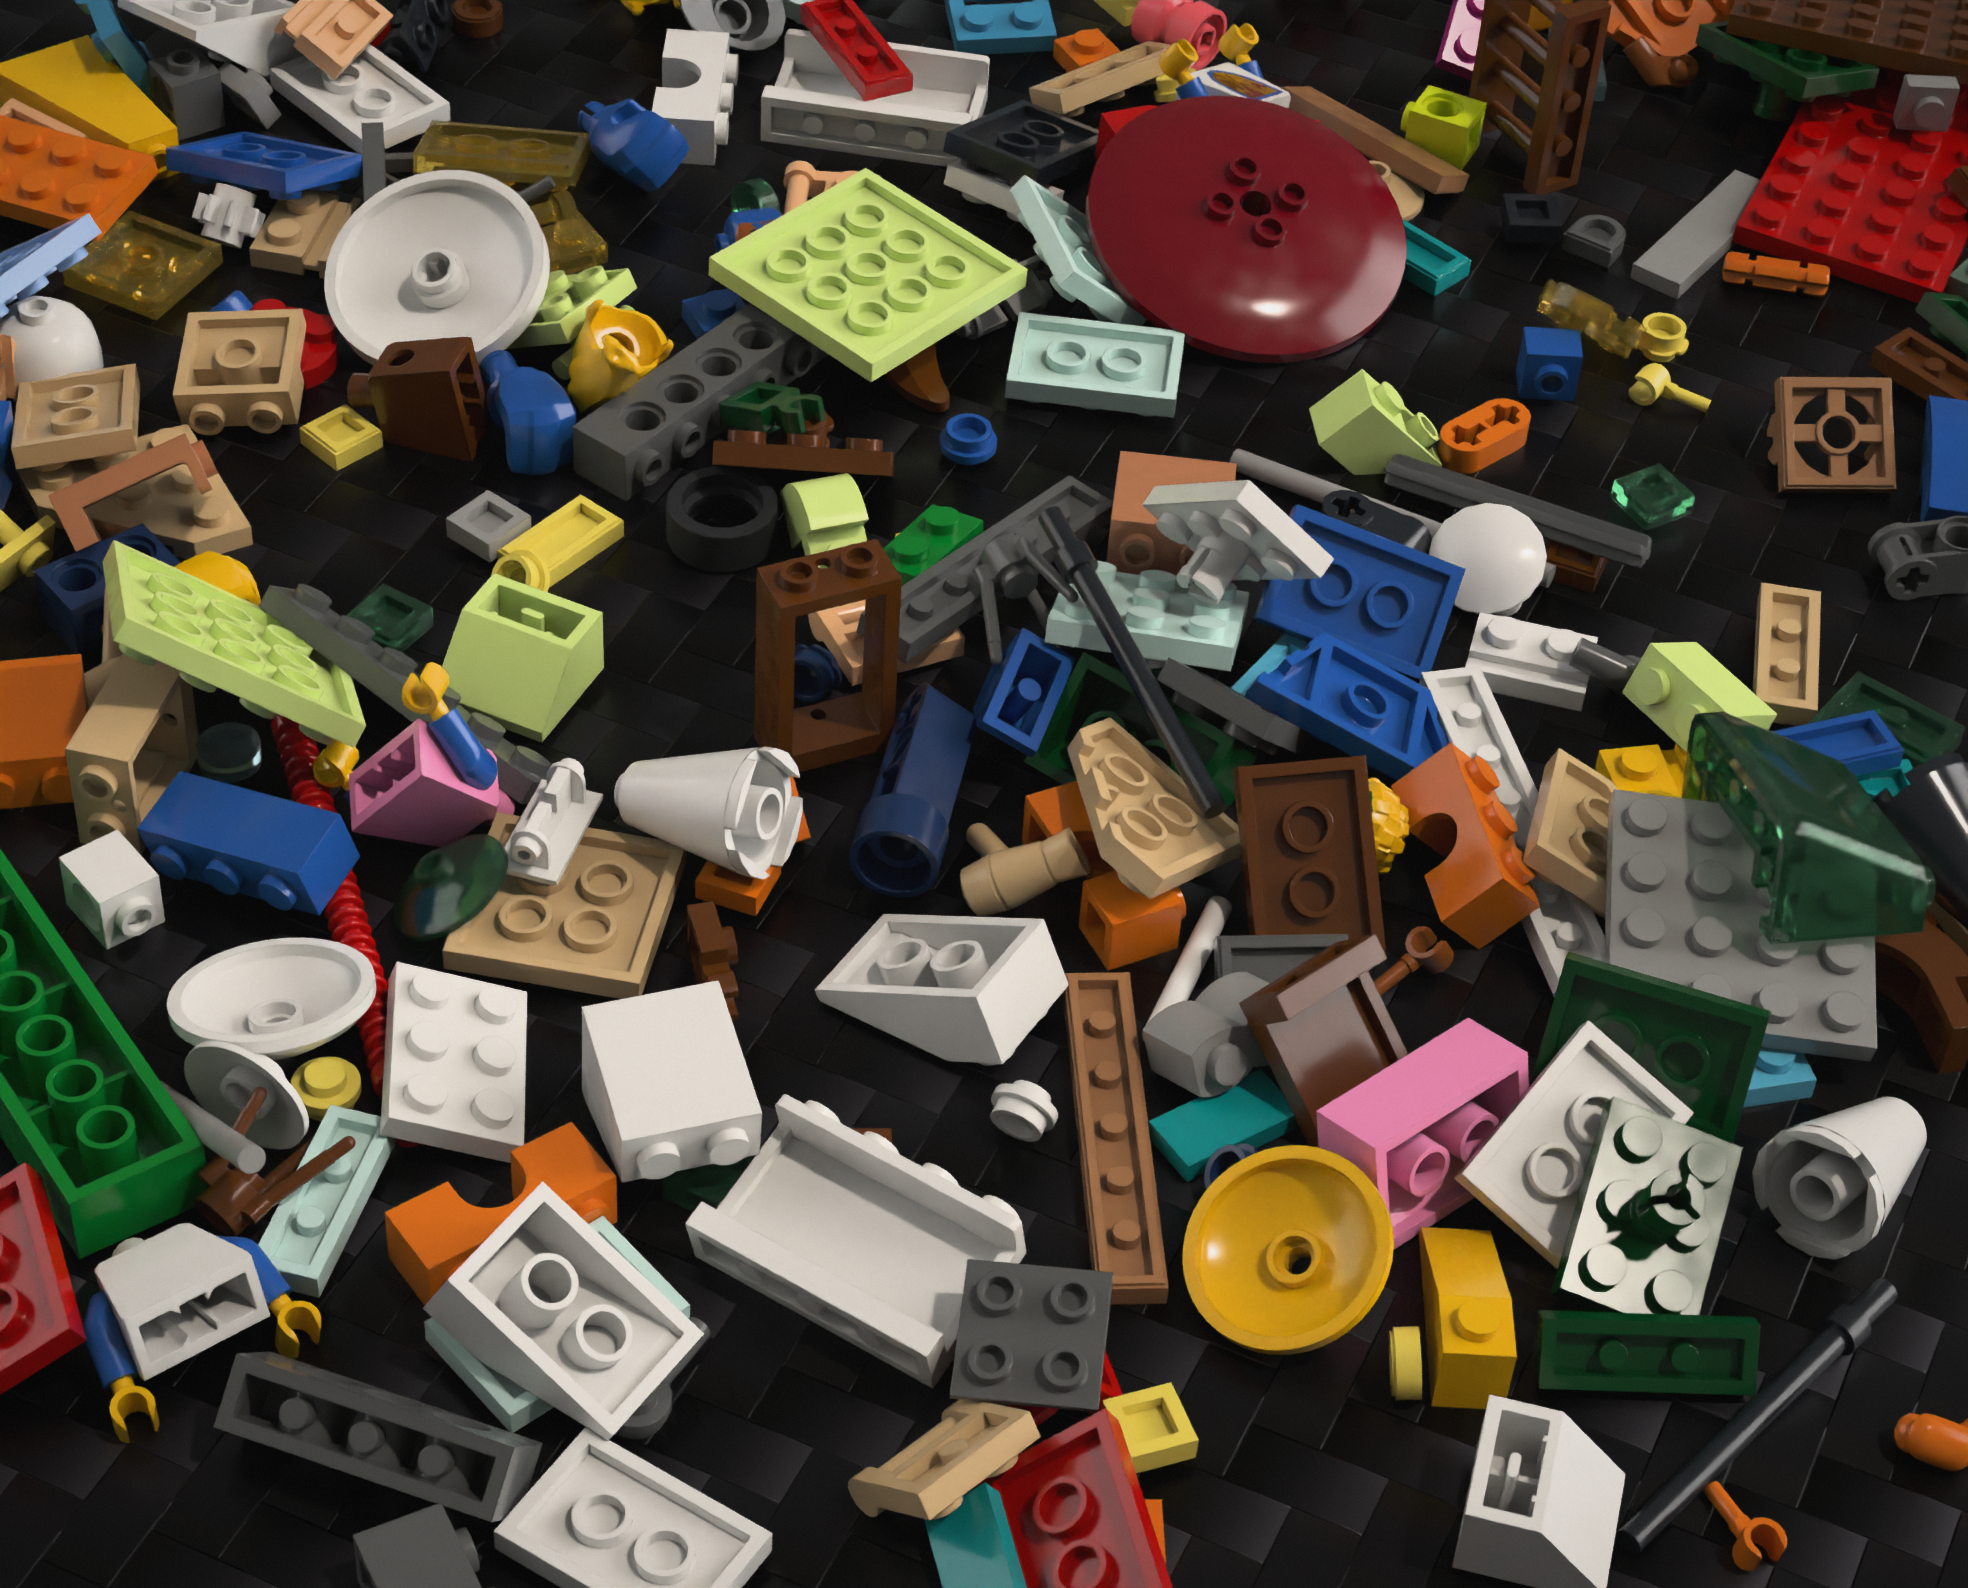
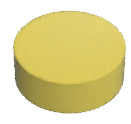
M1419 1326L1392 1327V1331H1389L1391 1395L1395 1397L1396 1401L1422 1400V1361Z

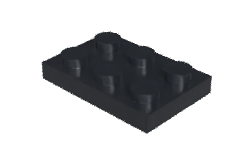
M1020 100L947 131L943 152L960 158L961 164L969 169L983 172L992 171L1006 177V182L1011 186H1014L1024 175L1042 186L1096 161L1095 154L1099 130L1028 101Z

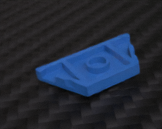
M1326 632L1310 641L1304 650H1297L1286 657L1277 669L1271 673L1263 672L1245 694V698L1309 732L1315 739L1327 742L1351 756L1366 755L1367 767L1374 771L1382 772L1397 781L1449 744L1446 732L1437 720L1438 710L1429 689Z

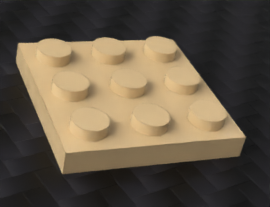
M497 812L442 950L444 969L619 999L642 995L687 863V851L661 839L588 827L557 886L494 871L495 863L521 816Z

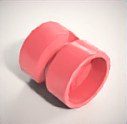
M1139 0L1131 22L1132 37L1140 44L1152 41L1172 45L1180 39L1187 40L1198 54L1197 62L1190 67L1196 69V71L1205 68L1215 58L1220 50L1219 41L1227 30V18L1223 11L1202 0L1193 2V0Z

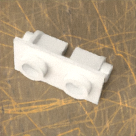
M564 758L550 766L546 774V780L542 779L495 863L494 871L557 886L603 800V794L586 790L584 768L578 761L572 758Z

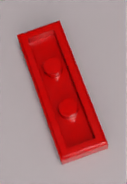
M814 0L801 4L800 20L864 101L913 91V74L853 0Z

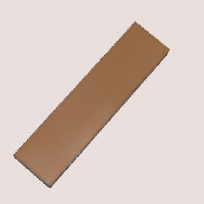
M1310 86L1282 87V89L1289 92L1291 97L1288 109L1322 121L1324 126L1348 141L1361 154L1374 161L1387 164L1393 172L1433 194L1463 192L1470 176L1464 171Z

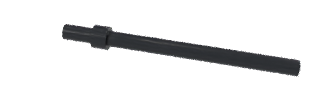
M1057 506L1047 508L1039 515L1038 521L1056 551L1054 562L1066 583L1075 585L1205 819L1217 817L1225 811L1227 805L1095 572L1098 568L1097 560L1087 543L1076 538L1061 509Z
M1877 1278L1852 1303L1838 1305L1820 1322L1818 1327L1819 1335L1616 1532L1619 1544L1631 1554H1638L1835 1359L1840 1355H1851L1870 1336V1325L1897 1299L1898 1294L1895 1287L1888 1280Z

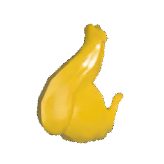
M600 299L585 307L584 325L577 336L573 349V360L568 367L571 381L567 387L568 394L573 398L580 415L592 413L612 398L619 396L621 392H626L638 380L660 366L668 358L674 344L671 339L667 341L666 335L652 318L634 310H623L611 305H603L604 301Z

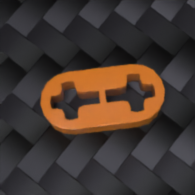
M1499 398L1487 401L1447 422L1441 428L1437 447L1442 466L1461 474L1474 473L1519 450L1525 445L1531 420L1529 410L1515 400Z

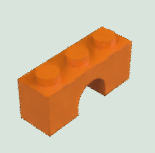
M1450 742L1391 785L1393 792L1400 797V803L1408 808L1409 832L1444 858L1447 857L1440 865L1424 875L1441 922L1479 950L1541 906L1531 884V880L1536 877L1535 871L1522 862L1524 854L1517 848L1513 838V834L1517 832V825L1508 810L1499 802L1495 789L1500 786L1495 772L1482 757L1477 755L1471 759Z
M1073 781L1026 795L1022 842L1024 845L1038 841L1043 842L1045 839L1069 827L1087 855L1090 873L1082 877L1092 879L1083 881L1078 927L1106 969L1112 970L1178 949L1181 920L1186 916L1185 899L1179 886L1149 899L1146 895L1129 889L1121 882L1117 871L1100 856L1078 782Z
M572 1122L510 1151L512 1196L515 1200L506 1205L495 1208H481L471 1205L456 1193L449 1182H445L384 1212L388 1258L424 1305L428 1303L457 1269L542 1181L588 1224L601 1216H604L611 1224L617 1222L616 1175Z

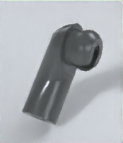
M1581 638L1573 651L1569 666L1599 679L1615 695L1626 697L1622 692L1641 659L1633 655L1622 656L1585 638Z

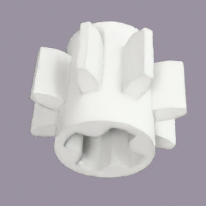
M216 183L213 194L207 195L199 192L191 218L204 224L201 237L225 246L241 249L244 237L256 238L262 228L266 214L253 208L257 197L255 194L234 186Z

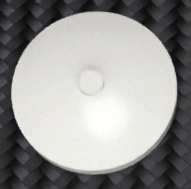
M438 170L425 172L387 186L364 202L346 221L338 233L327 259L324 276L325 299L332 320L347 344L356 354L373 366L386 346L394 342L453 337L472 338L479 366L483 359L491 352L505 350L524 332L536 315L548 285L550 273L549 250L544 233L534 213L522 197L509 186L497 179L472 171Z

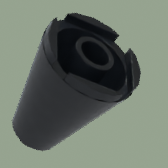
M1950 753L1937 756L1905 773L1904 776L1910 782V785L1894 797L1887 788L1883 789L1861 812L1857 822L1871 823L1873 849L1968 930V762L1960 754Z

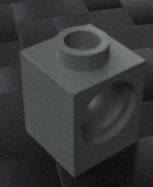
M197 47L172 51L167 56L148 61L152 102L177 127L178 141L226 126L220 71Z

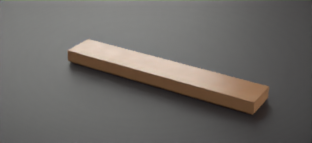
M1065 973L1069 985L1063 991L1062 996L1091 1267L1094 1271L1114 1273L1110 1305L1167 1304L1168 1278L1130 973Z

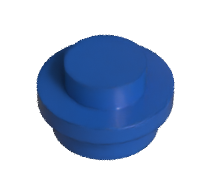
M971 413L959 414L952 417L942 430L939 447L941 452L950 460L961 465L972 466L987 461L995 454L997 437L992 430L991 423L986 418Z

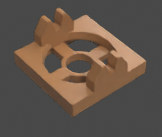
M1779 377L1774 381L1775 413L1771 415L1767 428V436L1773 437V445L1768 452V459L1773 465H1778L1779 493H1892L1896 490L1891 378ZM1825 395L1826 414L1816 424H1794L1797 415L1806 403L1817 396ZM1845 396L1864 408L1869 415L1866 424H1859L1854 416L1846 412ZM1828 419H1841L1849 425L1852 432V440L1848 447L1837 449L1826 443L1823 438L1822 429ZM1794 443H1815L1820 451L1828 455L1829 475L1820 474L1808 466L1797 452ZM1858 444H1870L1864 453L1865 460L1868 462L1867 465L1856 473L1848 475V453L1854 450Z

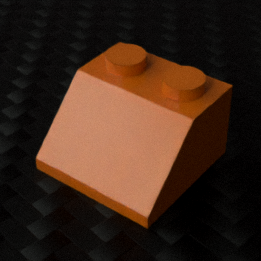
M81 654L0 661V810L74 803L65 748L89 710Z

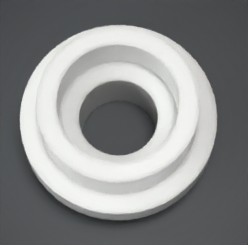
M1017 1080L1013 1084H1000L992 1094L991 1102L994 1106L990 1114L992 1122L1001 1131L1016 1139L1027 1142L1038 1141L1044 1131H1049L1054 1127L1058 1119V1112L1051 1103V1097L1048 1092L1032 1082Z

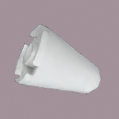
M756 747L636 761L618 778L614 790L616 807L619 809L621 818L626 824L742 876L765 879L770 876L765 871L771 865L782 867L787 861L798 837L803 812V798L792 796L790 777L800 778L798 766L788 752L771 747Z
M1881 1097L1783 1129L1775 1134L1758 1152L1752 1172L1755 1198L1762 1211L1769 1207L1774 1217L1781 1224L1775 1231L1790 1245L1810 1256L1833 1260L1846 1257L1851 1252L1867 1246L1879 1233L1926 1145L1927 1131L1920 1114L1907 1102L1895 1097Z

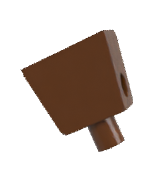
M471 337L394 342L386 346L369 374L353 373L348 382L347 397L349 404L355 408L375 409L382 436L389 444L472 462L493 428L491 417L486 408V395Z

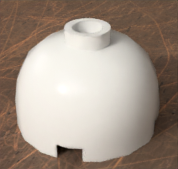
M31 296L8 306L9 312L0 318V333L11 336L16 344L14 372L18 388L19 382L47 380L69 373L102 369L104 367L101 346L92 321L72 303L52 297Z

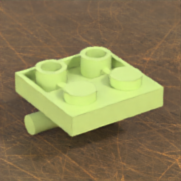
M594 266L572 275H566L563 270L550 272L547 289L536 315L524 332L506 349L570 343L571 348L552 363V369L556 376L562 380L569 379L568 367L573 360V349L577 336L584 325L585 307L599 299L604 301L603 305L614 307L636 290L637 286L629 268L604 271L603 266ZM623 305L619 308L623 310H634L629 305Z

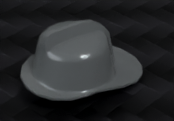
M679 0L681 11L693 30L729 33V51L764 50L775 44L784 30L786 16L782 0Z

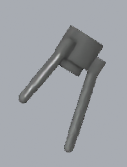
M1009 534L995 538L982 551L980 557L982 565L975 567L973 570L981 590L990 661L996 666L1002 663L1003 657L994 589L1009 599L1025 597L1045 633L1050 612L1036 590L1038 574L1040 573L1069 602L1074 603L1079 597L1078 593L1069 583L1065 582L1062 575L1037 551L1031 537L1028 535L1021 537ZM1053 644L1063 651L1067 649V646Z

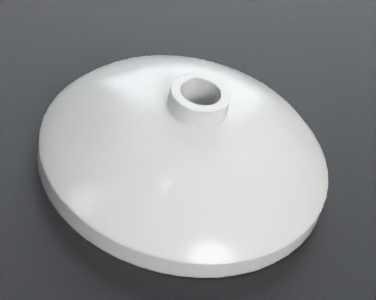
M303 937L278 938L241 945L203 960L185 972L176 981L167 998L170 1025L179 1037L193 1046L205 1041H222L242 1047L254 1054L267 1056L272 1060L290 1058L311 1051L340 1036L363 1016L376 995L375 972L371 962L364 954L348 945L335 941Z

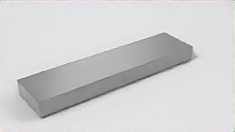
M1734 170L1633 264L1630 278L1678 299L1736 244L1732 242L1736 224L1760 180Z

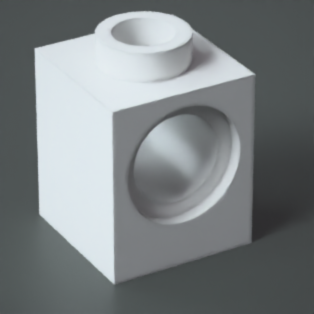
M118 829L59 857L66 904L106 950L130 938L139 936L165 922L159 875Z

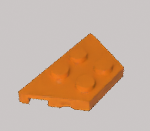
M1605 0L1612 6L1606 36L1627 47L1643 35L1658 56L1691 54L1700 48V46L1695 44L1699 24L1728 21L1735 0Z

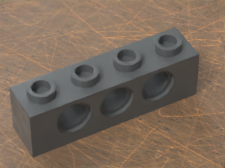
M271 1351L236 1354L214 1424V1428L436 1504L442 1503L445 1507L489 1522L504 1520L527 1494L543 1444Z

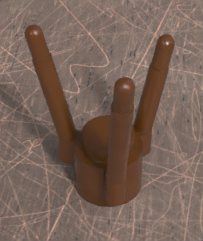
M257 1087L253 1091L231 1127L243 1136L246 1135L267 1097V1090L264 1087ZM346 1136L297 1170L312 1141L311 1139L263 1179L257 1173L248 1174L237 1167L233 1170L227 1167L229 1162L216 1153L214 1158L197 1174L199 1180L206 1187L194 1198L193 1202L201 1215L224 1236L238 1237L251 1223L256 1225L272 1207L355 1147L356 1141L353 1137Z

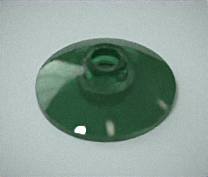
M475 834L459 838L440 849L427 853L419 860L397 896L393 912L397 928L409 939L428 941L446 936L467 924L490 903L501 887L508 869L506 849L496 838L490 835Z

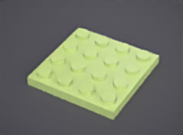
M867 168L709 257L710 277L870 382H873L1025 288L1028 270Z
M113 540L102 562L113 641L120 643L118 648L122 653L142 664L152 666L158 660L180 670L179 675L183 680L200 690L215 692L218 687L239 696L241 705L261 717L274 719L276 714L295 721L299 723L298 728L301 732L317 742L333 745L335 740L355 748L366 727V723L352 678L349 674L270 616L258 605Z

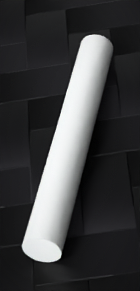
M1212 896L1208 899L1147 1023L1166 1007L1178 1002L1188 1001L1214 948L1213 940L1216 936H1220L1232 912V905L1227 899L1221 896Z

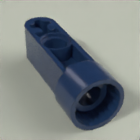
M926 682L920 684L909 695L897 714L870 802L861 813L849 851V864L856 878L869 889L882 895L896 898H908L923 894L937 880L949 838L948 824L977 727L974 714Z

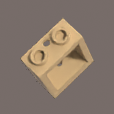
M123 653L65 748L80 843L88 844L118 829L142 856L147 846L137 830L138 826L178 772L189 773L200 754L192 685L180 677V670L158 660L152 666L142 664ZM167 714L173 715L175 719L170 718Z

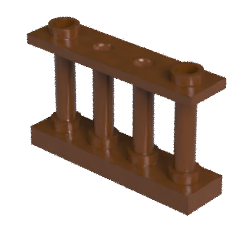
M1485 0L1469 97L1487 103L1481 134L1499 129L1528 155L1523 188L1530 194H1549L1577 185L1612 7L1605 0H1581L1567 5L1561 0ZM1531 5L1553 22L1549 42L1528 25ZM1523 50L1544 67L1541 87L1520 70ZM1515 95L1519 96L1536 111L1533 131L1512 113Z

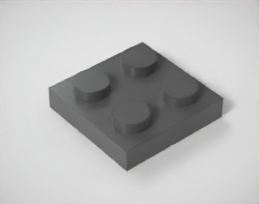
M1169 657L1156 679L1175 690L1170 701L1202 719L1206 718L1223 727L1222 730L1227 734L1275 756L1279 747L1300 754L1310 736L1309 732L1248 700L1241 693Z

